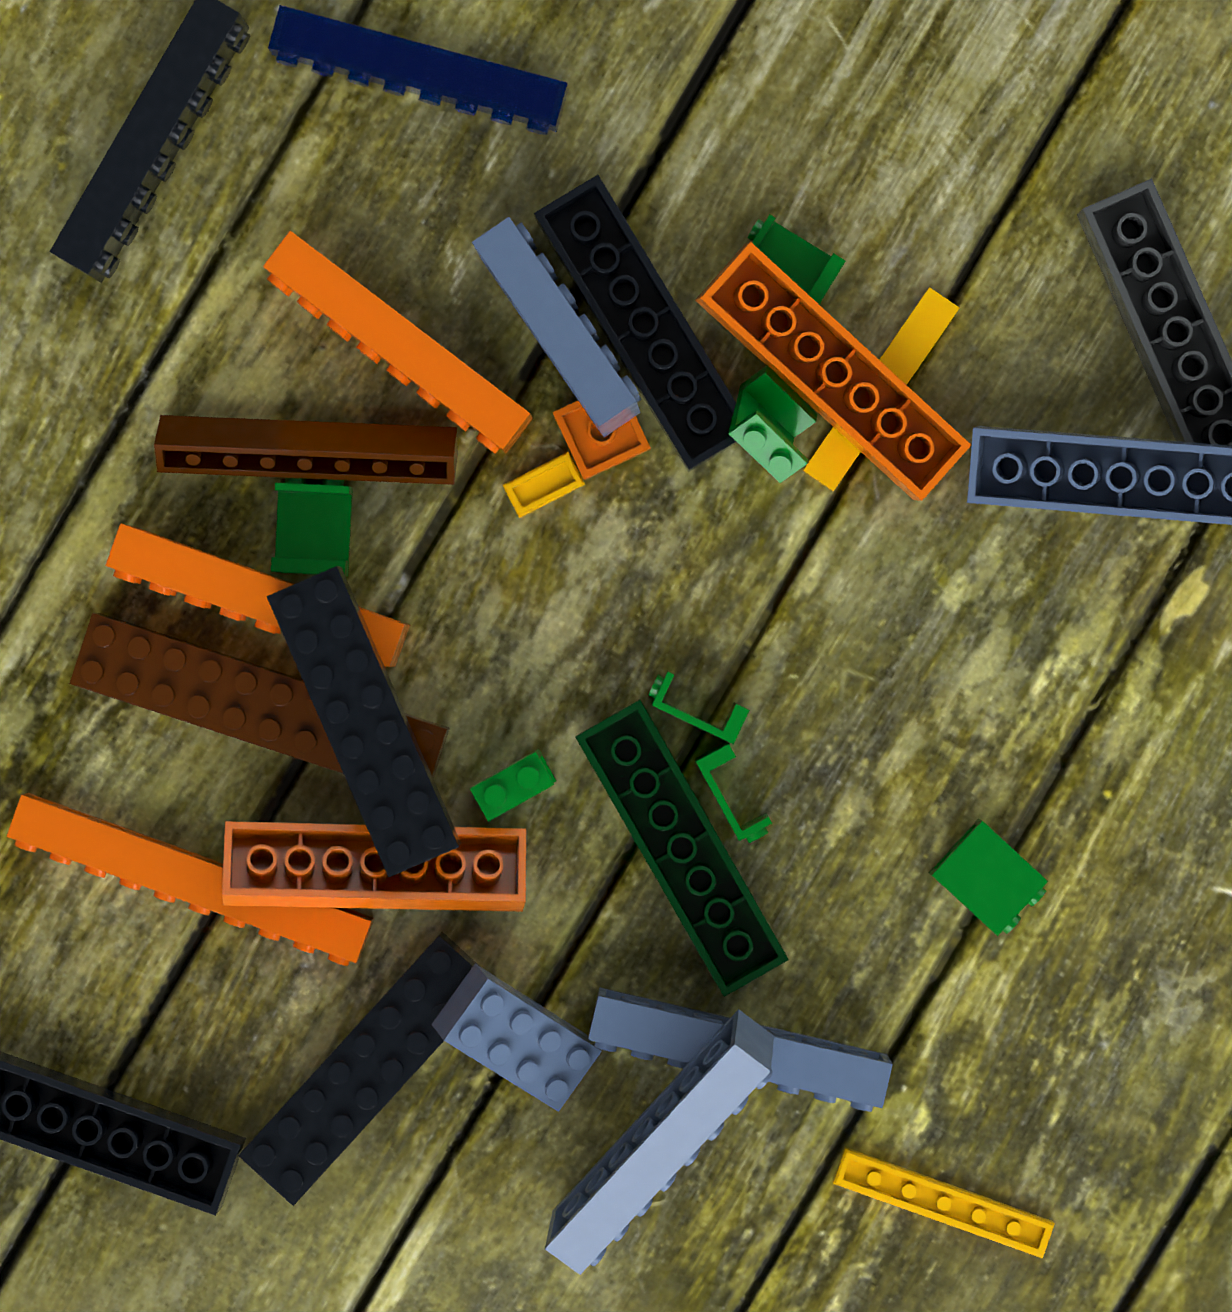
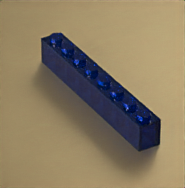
M279 5L268 46L271 54L276 56L275 61L286 66L297 67L298 62L312 66V72L323 76L333 77L334 72L348 76L347 81L360 86L368 87L369 82L384 85L383 91L390 94L404 96L405 91L418 94V100L427 104L440 106L441 101L455 104L454 109L458 112L475 116L477 111L491 114L490 119L492 121L505 125H512L513 120L527 124V130L547 135L548 130L557 132L569 90L567 82Z

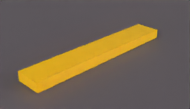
M929 287L879 360L907 385L960 308ZM833 427L803 472L833 492L860 454V451Z
M844 1147L832 1181L835 1185L1040 1258L1044 1256L1055 1225L1054 1221L847 1147Z

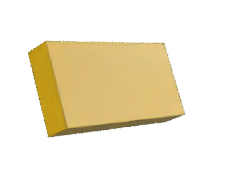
M566 452L503 484V487L518 517L522 518L584 486L585 483L569 452Z

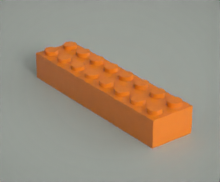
M289 231L263 265L270 273L267 280L288 297L292 292L300 296L297 303L317 319L322 314L330 320L326 325L347 342L351 337H354L360 342L356 348L376 364L381 359L388 363L389 367L386 371L406 387L410 382L417 385L419 389L416 394L435 409L440 404L447 408L449 412L446 416L449 420L465 432L469 427L479 433L476 437L478 442L494 454L499 449L507 454L533 420L531 413L292 231Z
M752 242L744 244L695 299L698 304L765 365H768L804 401L913 500L922 501L970 448L971 444Z
M120 523L105 565L115 569L113 576L138 584H141L142 579L149 581L148 589L167 596H176L177 592L185 594L184 602L204 609H210L212 604L221 607L220 615L237 621H245L246 617L256 620L254 627L274 634H280L281 629L267 596L294 585V583L122 523ZM359 607L385 668L386 666L396 667L410 625Z
M225 821L223 905L523 912L526 902V829L455 827L461 841V845L458 848L388 877L366 825Z

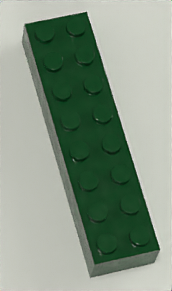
M641 699L576 735L575 738L724 997L788 961L789 959Z

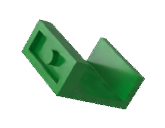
M769 214L765 222L758 219L747 238L753 241L752 243L820 304L846 260L834 253L830 256L776 223V218Z
M766 365L740 385L729 435L781 483L808 464L809 459L793 445V442L797 435L816 423L818 414Z
M285 478V483H275V490L278 491L275 557H271V572L317 575L335 566L342 567L345 576H349L353 488L344 486V480L322 479V485L307 484V479Z
M667 671L665 677L657 675L648 694L654 698L652 706L729 743H735L750 711L749 709L733 703L723 727L720 729L662 701L675 674Z
M726 741L695 758V761L737 839L741 841L746 838L748 843H751L768 833L766 826L772 824L766 813L742 826H739L710 773L711 770L736 757Z
M537 749L476 783L470 790L489 822L555 785L554 782L557 780L540 749Z
M979 818L928 872L997 936L1002 931L1008 934L1019 923L1021 917L1018 914L1027 904L1032 907L1044 896L1046 890L1043 887L1048 882Z

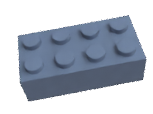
M474 964L431 1024L445 1042L558 1112L602 1052L594 1047L595 1043L588 1040L589 1036L477 964Z

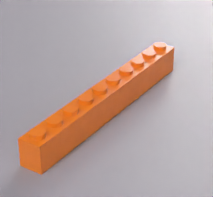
M31 793L21 794L6 836L16 840L14 846L29 852H36L37 848L50 852L49 858L66 865H70L71 861L85 865L84 871L102 878H105L106 873L120 878L119 884L134 890H140L141 886L155 890L153 896L171 903H175L176 898L190 903L188 909L208 916L211 911L224 915L223 921L239 928H244L245 924L259 928L258 934L276 941H279L280 936L293 940V947L308 953H314L315 949L329 953L328 960L344 966H348L350 961L357 963L360 960L374 921L373 917L348 908L223 905V863Z

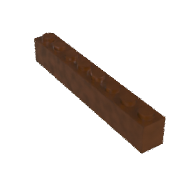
M160 415L154 443L157 472L454 485L458 457L457 427Z

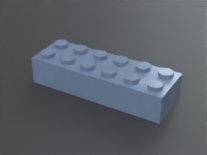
M510 217L478 237L472 244L489 272L603 437H606L641 413L637 402L642 400L639 392L627 375L622 379L617 374V371L620 370L618 361L605 344L599 348L596 341L600 338L585 314L580 317L577 316L575 311L579 308L565 284L563 283L557 287L554 281L558 277L543 253L538 256L535 255L533 251L537 247L523 223L521 222L515 226Z

